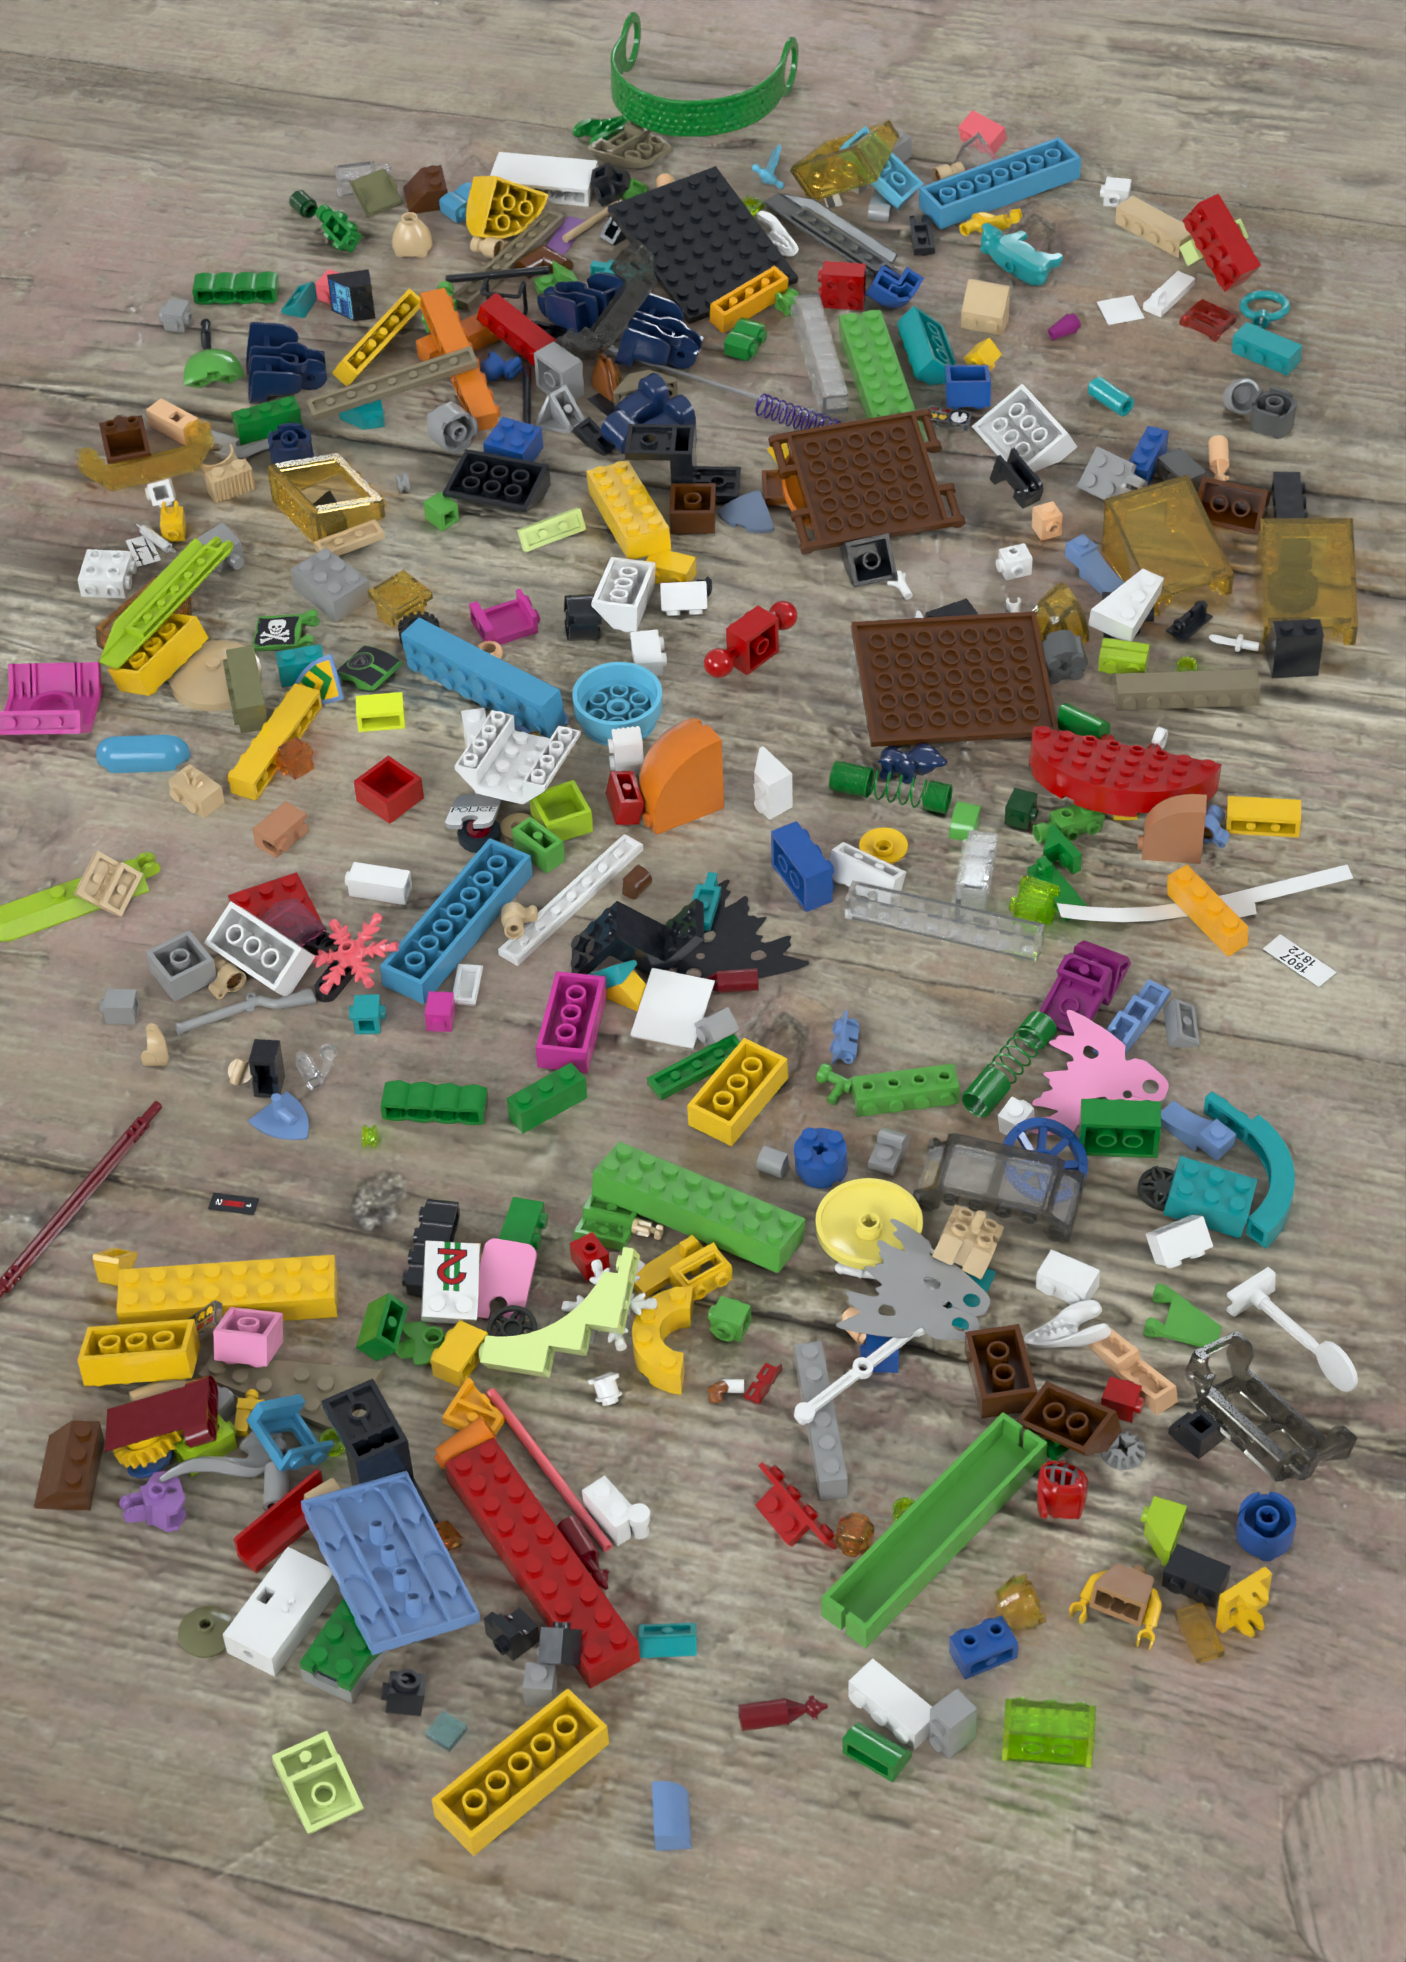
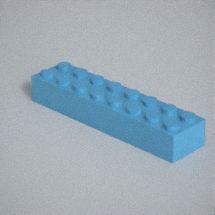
M1060 137L919 187V208L939 229L947 228L970 219L974 213L989 212L1079 179L1081 157Z
M418 618L401 633L407 665L411 670L425 675L428 679L444 685L449 690L452 689L466 699L473 700L483 708L514 715V723L517 726L523 725L537 736L542 734L543 737L550 739L558 726L565 725L566 719L561 693L554 686L421 618Z
M489 838L399 943L398 951L391 952L380 965L382 985L425 1004L428 992H435L498 918L502 907L506 903H510L533 876L531 855Z

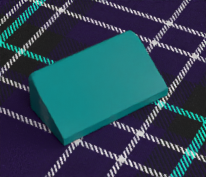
M308 282L298 286L282 308V314L305 318L317 301L315 283Z
M634 960L627 961L589 975L605 976L607 989L623 983L635 968L637 962Z
M696 1623L638 1625L640 1658L696 1656Z

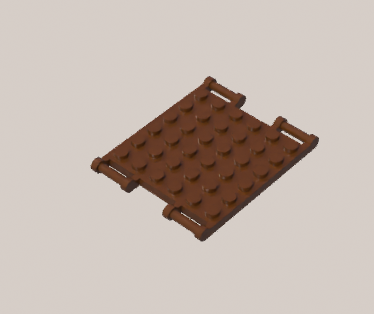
M930 409L780 433L768 438L769 445L773 447L779 469L777 472L779 478L787 479L791 475L797 476L806 507L790 513L792 522H795L801 543L799 546L801 554L807 555L817 550L840 547V544L887 533H889V538L948 527L960 528L966 524L965 518L961 515L957 504L954 484L938 485L928 452L938 453L942 450V445L937 440L931 421L932 413ZM919 420L923 422L928 442L923 440L918 424ZM787 443L793 465L787 466L781 444ZM941 495L947 498L952 514L951 517H947ZM809 518L815 538L814 541H809L803 519Z

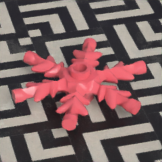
M375 913L372 916L369 924L363 922L362 933L357 931L358 938L356 940L350 939L351 932L347 934L348 925H344L341 928L337 919L329 922V926L334 932L329 935V938L336 940L333 944L339 945L338 951L333 952L330 948L329 953L318 950V955H314L315 958L310 964L316 963L315 967L318 968L325 963L329 966L335 960L339 962L337 966L329 969L332 972L322 978V980L326 981L319 988L323 994L327 995L334 983L336 985L340 984L341 975L345 976L344 969L347 967L352 969L351 975L355 974L356 983L361 979L366 988L374 986V981L369 975L374 970L366 967L370 963L365 962V956L369 955L373 959L374 954L385 957V952H397L399 949L397 941L387 944V939L377 944L374 941L368 947L364 946V942L373 939L371 935L380 930V927H376L383 920L379 913Z

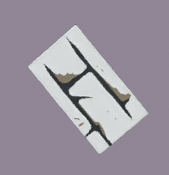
M145 536L126 540L137 567L161 560L153 542Z

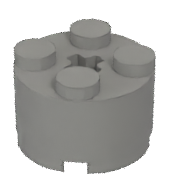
M452 401L440 405L427 415L428 436L446 451L455 454L465 451L472 444L471 439L473 435H477L478 424L476 419Z

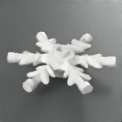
M601 1260L591 1262L595 1277H591L589 1279L590 1282L596 1285L604 1271L609 1272V1268L603 1271ZM640 1260L638 1263L637 1273L645 1266V1264ZM636 1275L635 1282L640 1279V1276ZM641 1293L636 1297L632 1294L628 1315H630L631 1310L637 1315H641V1308L655 1309L657 1307L656 1299H644L645 1293ZM577 1295V1302L563 1301L562 1311L570 1312L574 1310L584 1298ZM625 1327L624 1333H627L628 1329ZM592 1330L590 1343H593L596 1330ZM609 1332L608 1343L615 1340L616 1350H625L627 1345L623 1335Z

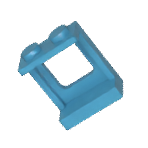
M301 1394L258 1402L246 1420L280 1472L290 1469L297 1470L312 1464L319 1465L328 1458V1453L334 1446L332 1440L319 1443L300 1416L299 1412L306 1403ZM290 1431L295 1435L302 1447L289 1449L284 1456L272 1439L271 1434Z

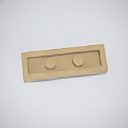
M374 519L314 542V546L317 552L327 548L335 555L340 556L385 539V534Z

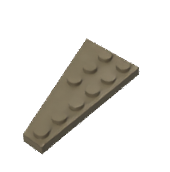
M212 1354L199 1373V1378L212 1375L217 1386L221 1388L226 1387L234 1395L245 1398L246 1391L252 1388L258 1392V1399H264L265 1401L301 1394L306 1402L299 1412L304 1422L338 1436L322 1407L321 1401L372 1378L377 1385L383 1377L382 1369L284 1360H271L267 1367L256 1368L250 1366V1364H226L223 1361L214 1360V1354ZM361 1409L354 1411L352 1415L357 1417Z

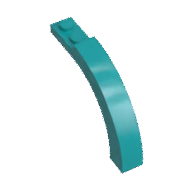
M1211 1091L1205 1096L1203 1113L1213 1121L1215 1119L1219 1120L1236 1133V1138L1256 1154L1266 1171L1269 1182L1268 1193L1261 1205L1248 1217L1246 1235L1266 1249L1282 1232L1291 1211L1295 1172L1290 1152L1278 1132L1263 1117L1258 1114L1251 1120L1244 1112L1229 1104L1225 1098Z

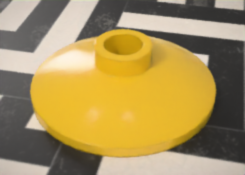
M880 827L866 832L861 837L859 850L889 864L900 861L906 855L908 842L901 832L892 828Z

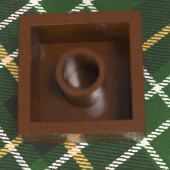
M671 483L670 534H715L716 483Z

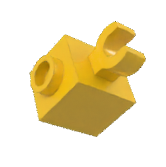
M162 501L160 529L162 537L168 542L185 541L186 537L184 508L179 506L177 501H174V507H167L165 501Z

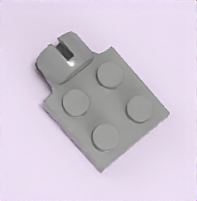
M1096 447L1077 487L1117 506L1121 499L1133 504L1139 503L1143 496L1134 491L1137 488L1146 493L1147 482L1145 479L1135 475L1134 472L1137 465L1100 447Z

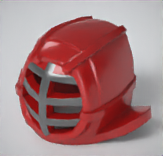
M1047 1461L1041 1465L1037 1484V1509L1041 1518L1047 1519L1048 1515L1055 1519L1081 1518L1088 1491V1478L1084 1471L1065 1463V1461Z

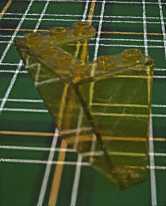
M1188 474L1105 498L1102 551L1119 576L1126 582L1140 570L1145 569L1164 578L1161 594L1152 607L1154 608V617L1160 615L1158 609L1160 602L1164 601L1167 605L1171 604L1173 594L1208 584L1212 591L1217 590L1218 586V592L1221 596L1232 594L1234 573Z
M1260 518L1254 573L1262 645H1265L1273 621L1320 619L1322 628H1332L1333 637H1338L1339 632L1343 634L1344 645H1356L1358 612L1353 518Z

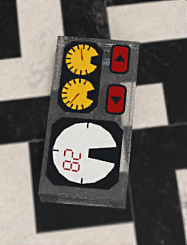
M930 405L929 409L932 413L931 421L933 426L968 432L973 412Z
M214 1300L188 1318L195 1319L199 1340L212 1333L221 1321L222 1303Z

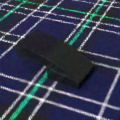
M590 417L576 425L572 430L584 444L603 456L616 449L615 445H611L602 437L601 428Z

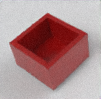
M389 755L354 780L356 801L389 824L424 799L422 778Z

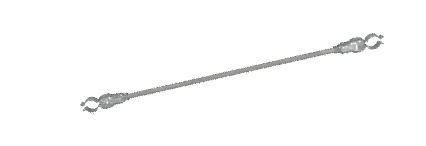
M597 339L590 345H586V348H589L592 352L600 351L601 354L607 357L612 356L615 358L619 349L609 343L601 344V341ZM597 344V345H600V346H598V347H591L590 345ZM640 362L758 400L760 397L759 395L664 365L658 366ZM773 400V405H776L778 402ZM780 403V407L783 408L785 404ZM788 405V410H791L793 406ZM798 407L795 408V414L797 415L800 411ZM807 407L809 412L815 411L816 415L821 413L824 417L829 416L832 420V416L829 413L817 412L816 409ZM806 410L802 411V417L804 418L807 414ZM810 413L809 421L815 416L814 413ZM817 416V423L821 421V419H819L818 417L822 416ZM824 419V424H828L830 420Z

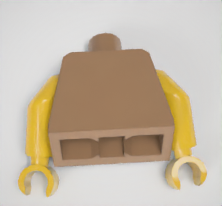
M1118 1563L1109 1570L1094 1573L1089 1577L1079 1595L1080 1601L1070 1605L1069 1613L1072 1619L1075 1612L1081 1611L1079 1622L1082 1624L1088 1618L1086 1607L1090 1603L1089 1607L1135 1626L1141 1627L1143 1624L1145 1627L1139 1631L1136 1645L1139 1647L1141 1638H1148L1150 1640L1148 1650H1151L1155 1641V1635L1152 1631L1153 1628H1157L1162 1602L1158 1591L1152 1588L1154 1578L1147 1575L1144 1567L1134 1565L1130 1568Z

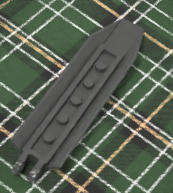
M778 193L763 202L780 216L849 262L866 264L867 274L875 277L881 266L884 265L900 275L897 267L893 265L898 253L814 198Z

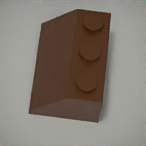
M1202 477L1192 521L1259 535L1267 514L1271 492L1269 490Z
M1048 1381L1044 1383L1016 1420L1024 1429H1028L1035 1434L1085 1456L1107 1452L1122 1432L1115 1410Z
M72 1420L49 1435L34 1503L35 1509L91 1510L105 1441L100 1421Z

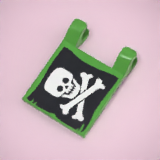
M309 610L304 614L258 617L253 642L254 650H287L315 645L312 635H305L301 638L300 636L303 624L312 627L319 625L320 619L317 618V610Z

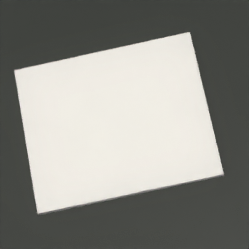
M652 968L630 1036L694 1050L697 1040L694 1023L704 1018L715 981Z

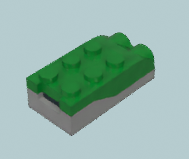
M344 1598L299 1664L303 1681L353 1704L388 1651L385 1650V1652L372 1655Z

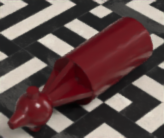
M757 968L717 971V973L704 978L715 981L713 990L718 993L759 991Z
M576 1516L563 1519L558 1523L557 1528L588 1572L592 1574L597 1585L607 1590L609 1588L608 1573L610 1571L607 1568L604 1570L600 1569L598 1549Z
M814 1695L808 1696L809 1700L805 1704L786 1698L739 1704L738 1713L741 1731L789 1725L805 1713L812 1716V1720H817V1715L828 1708V1703L820 1702L814 1698Z

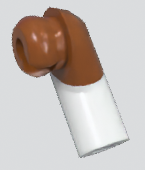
M722 1379L711 1385L707 1390V1393H709L708 1401L710 1403H721L723 1401V1393H744V1379Z

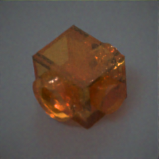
M296 736L278 747L279 756L276 758V763L284 775H290L296 780L314 769L313 750L307 742L304 743Z

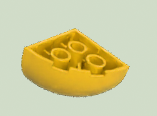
M474 176L466 208L468 231L471 235L481 238L494 237L504 239L523 232L535 218H538L549 194L498 176Z

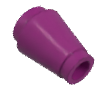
M1074 313L1066 314L1048 329V334L1052 340H1056L1077 333L1078 329L1081 328L1080 321Z

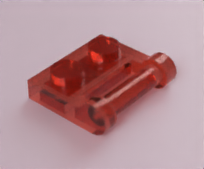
M1201 299L1181 316L1179 325L1185 328L1190 327L1208 336L1210 340L1217 342L1220 336L1236 323L1237 315ZM1195 318V319L1199 320L1200 322H1203V323H1205V324H1207V325L1213 327V329L1210 328V327H1208V326H1206V325H1204V324H1202V323H1199V322H1197V321H1195V320H1193V319Z

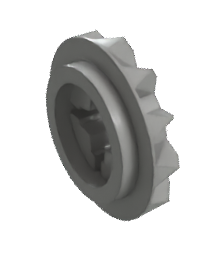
M1127 1430L1120 1433L1107 1452L1100 1454L1104 1462L1110 1467L1118 1470H1130L1142 1463L1145 1457V1443L1140 1440L1139 1435L1134 1436ZM1119 1443L1128 1448L1127 1456H1125L1121 1449H1118Z

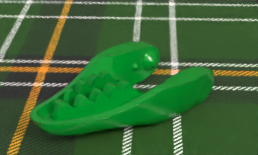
M623 115L608 119H585L574 126L573 136L577 138L592 136L589 144L600 138L607 141L622 132L625 128V123L630 120Z

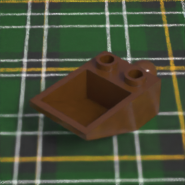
M117 415L113 420L99 423L108 464L151 456L142 415L129 417Z

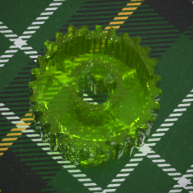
M1023 876L1019 882V893L1017 897L1011 899L1009 904V911L1013 912L1012 921L1014 924L1042 932L1045 925L1050 926L1052 921H1054L1057 911L1054 909V900L1060 896V888L1058 885L1037 878Z

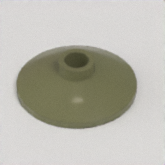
M204 1606L188 1613L181 1621L178 1628L179 1643L192 1656L199 1658L217 1656L226 1650L223 1633L234 1619L230 1613L220 1607ZM210 1625L208 1628H202L203 1626Z

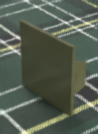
M385 168L349 182L367 217L404 203L398 193L397 185L392 176L388 175Z

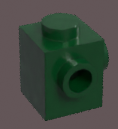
M1014 788L1005 807L1004 824L1028 830L1031 822H1035L1038 816V793Z

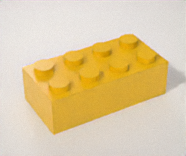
M172 613L119 669L110 667L107 670L119 691L151 696L158 691V688L166 680L173 676V673L180 666L188 661V658L194 652L200 650L209 638L197 616Z
M743 1038L687 1105L688 1125L732 1147L788 1079V1058Z
M195 1319L87 1327L77 1359L84 1386L192 1378L201 1346Z

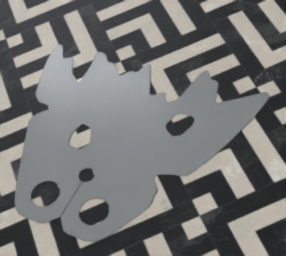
M891 1219V1223L897 1228V1231L893 1232V1234L902 1242L905 1251L890 1246L882 1240H878L879 1255L884 1263H878L875 1267L866 1266L865 1269L882 1284L880 1287L875 1288L879 1295L873 1297L846 1291L845 1293L849 1297V1304L858 1309L860 1313L836 1323V1327L857 1333L909 1338L919 1328H923L928 1336L938 1340H965V1332L979 1329L980 1323L976 1316L987 1312L991 1302L990 1297L954 1262L951 1266L930 1256L932 1246L922 1235L906 1224ZM929 1277L939 1281V1289H930L924 1283V1278ZM966 1294H975L979 1297L980 1304L977 1307H969L964 1303L963 1297ZM949 1301L952 1307L949 1309L943 1307V1302ZM881 1305L892 1306L895 1310V1315H881L878 1313V1309ZM955 1318H964L969 1323V1328L966 1331H957L952 1327V1321Z

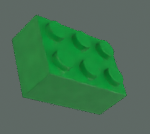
M1081 1099L1079 1140L1087 1156L1158 1158L1161 1132V1101Z

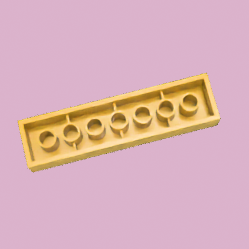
M335 1255L119 1269L117 1295L119 1325L185 1320L195 1315L196 1327L203 1322L204 1326H217L230 1307L283 1313V1321L338 1317V1272ZM214 1304L212 1315L198 1323L197 1316L199 1312ZM213 1316V1321L206 1324L207 1319Z

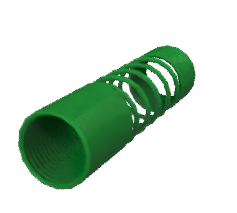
M838 760L832 766L829 777V789L832 791L868 798L874 790L877 800L883 798L886 792L889 803H892L898 795L901 805H905L910 797L913 808H916L922 800L923 807L927 811L946 814L949 810L953 792L952 784L931 780L925 794L928 781L926 779L921 797L914 806L913 787L915 776L912 779L907 799L904 803H901L900 792L903 774L900 776L896 794L890 801L888 788L891 772L888 773L887 783L881 797L877 798L876 784L879 769L876 770L872 786L873 768L840 762Z
M1040 1011L1030 1012L1014 1032L1013 1037L1009 1038L1006 1045L1001 1047L999 1054L993 1057L992 1062L987 1064L963 1093L962 1102L970 1113L984 1118L989 1116L1008 1093L1011 1084L1016 1083V1075L1024 1073L1023 1066H1030V1058L1038 1056L1037 1049H1044L1054 1037L1057 1027L1047 1014ZM1014 1039L1016 1046L1009 1045V1042ZM1015 1039H1021L1026 1045L1035 1049L1036 1054L1034 1056L1028 1055L1017 1045ZM1008 1047L1018 1049L1027 1056L1029 1063L1026 1065L1020 1063L1011 1055ZM1004 1048H1007L1009 1055L1001 1054ZM1001 1056L1010 1057L1022 1068L1021 1073H1016L1006 1066ZM996 1057H1000L1002 1064L994 1062ZM994 1064L1005 1067L1014 1075L1015 1080L1010 1082L1002 1071L995 1068Z

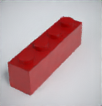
M497 293L479 307L476 320L534 366V353L553 341L561 345V343Z

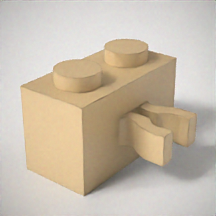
M191 764L168 779L169 792L173 800L182 803L190 812L198 814L203 819L225 803L222 786Z

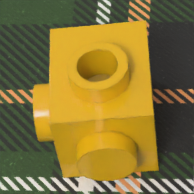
M989 337L976 344L963 359L967 365H989L990 372L995 367L994 363L1002 353Z

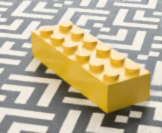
M618 461L612 465L598 466L586 471L589 494L627 559L635 560L647 557L650 554L666 550L671 551L669 526L629 461Z
M567 1688L431 1800L434 1817L475 1856L608 1746L607 1725Z

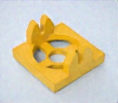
M1266 1566L1220 1594L1215 1627L1221 1633L1235 1626L1242 1634L1252 1638L1255 1632L1249 1623H1252L1260 1631L1264 1630L1263 1617L1258 1610L1269 1602L1272 1573Z

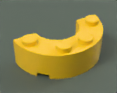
M693 1286L674 1287L654 1295L651 1298L656 1299L657 1307L655 1309L641 1308V1315L636 1314L632 1325L633 1355L639 1372L643 1373L653 1386L682 1395L685 1374L684 1353L673 1351L663 1341L670 1333L678 1329L691 1328L694 1309Z

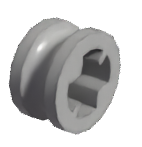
M403 473L402 476L395 474L399 494H402L404 490L410 492L407 473Z

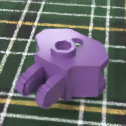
M167 1471L155 1472L146 1485L140 1486V1492L121 1497L119 1505L122 1510H125L122 1515L126 1523L146 1521L147 1526L155 1525L166 1532L179 1530L186 1519V1512L183 1507L186 1502L179 1478L175 1477L161 1484L159 1478Z

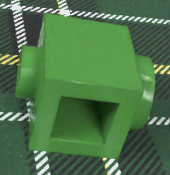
M720 1296L717 1304L712 1305L708 1312L710 1331L720 1340L727 1342L736 1340L741 1342L751 1323V1305L742 1303L734 1298L729 1299Z

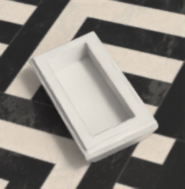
M458 964L453 988L455 1005H476L483 971L482 965Z

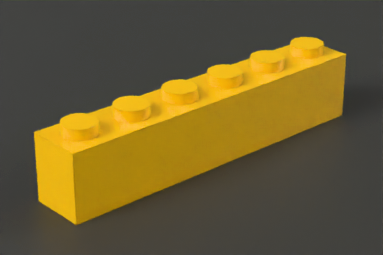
M409 288L341 360L332 374L345 386H350L421 309L420 297Z
M294 684L290 691L286 692L283 701L274 709L270 719L263 724L257 737L252 739L249 748L240 756L237 765L229 771L227 780L232 794L255 801L259 798L321 710L322 702L319 690Z

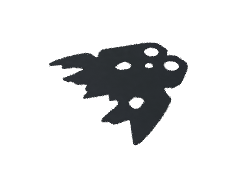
M727 879L718 884V886H721V896L711 930H704V934L714 931L716 933L715 938L711 942L702 941L672 968H678L676 973L685 975L690 968H699L702 971L700 978L711 976L717 973V971L757 968L758 978L794 971L809 965V962L783 955L791 946L789 942L791 936H785L767 943L761 942L763 936L757 935L756 932L764 923L766 917L756 918L754 915H748L750 907L747 905V896H743L737 902L725 907V900L731 893V891L726 890L730 882ZM761 950L767 954V957L761 960L751 959V953ZM698 953L705 954V958L698 959L696 955Z

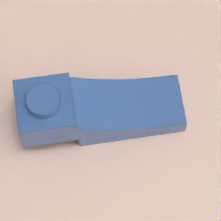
M1082 534L1066 543L1065 557L1079 568V576L1100 594L1102 592H1114L1125 583L1109 567L1098 551V546L1087 536Z
M1175 1101L1171 1102L1161 1111V1126L1195 1152L1200 1148L1217 1161L1234 1147L1236 1133L1217 1119L1211 1121L1202 1118Z

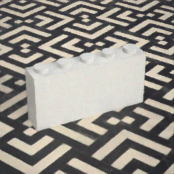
M499 152L490 176H498L549 194L546 203L589 207L594 188L590 184L592 169L598 167V161Z

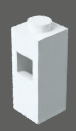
M354 862L351 870L347 871L345 875V885L348 886L349 896L406 905L412 890L411 873L409 870Z

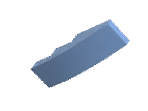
M1148 979L1137 996L1133 995L1123 1012L1119 1010L1107 1031L1125 1045V1053L1159 1013L1171 995L1170 989ZM1093 1049V1053L1099 1055L1098 1051Z

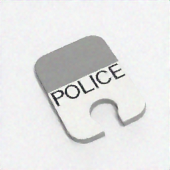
M481 794L458 796L445 820L446 828L462 829L463 822L467 820H476L473 823L474 829L488 828L494 824L503 800Z

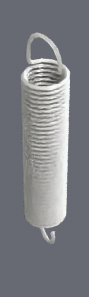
M136 524L140 528L139 532L167 553L170 551L174 552L172 551L174 549H171L172 544L144 524L140 527V525Z

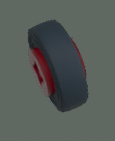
M467 820L463 822L462 829L457 831L460 845L472 853H477L489 838L500 842L501 838L500 826L496 820L492 826L474 829L473 823L476 820Z

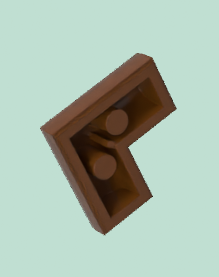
M543 244L515 263V269L549 266V273L553 274L552 261L569 270L573 269V262ZM533 275V276H525V277L528 278V279H531V278L534 277L535 275Z

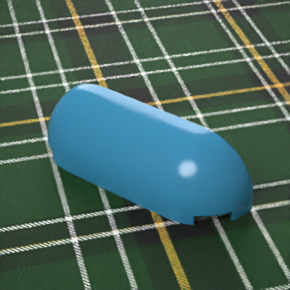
M173 735L114 736L102 740L96 748L97 763L107 768L110 773L172 771L176 769L177 765L185 760L188 761L191 756L187 743Z

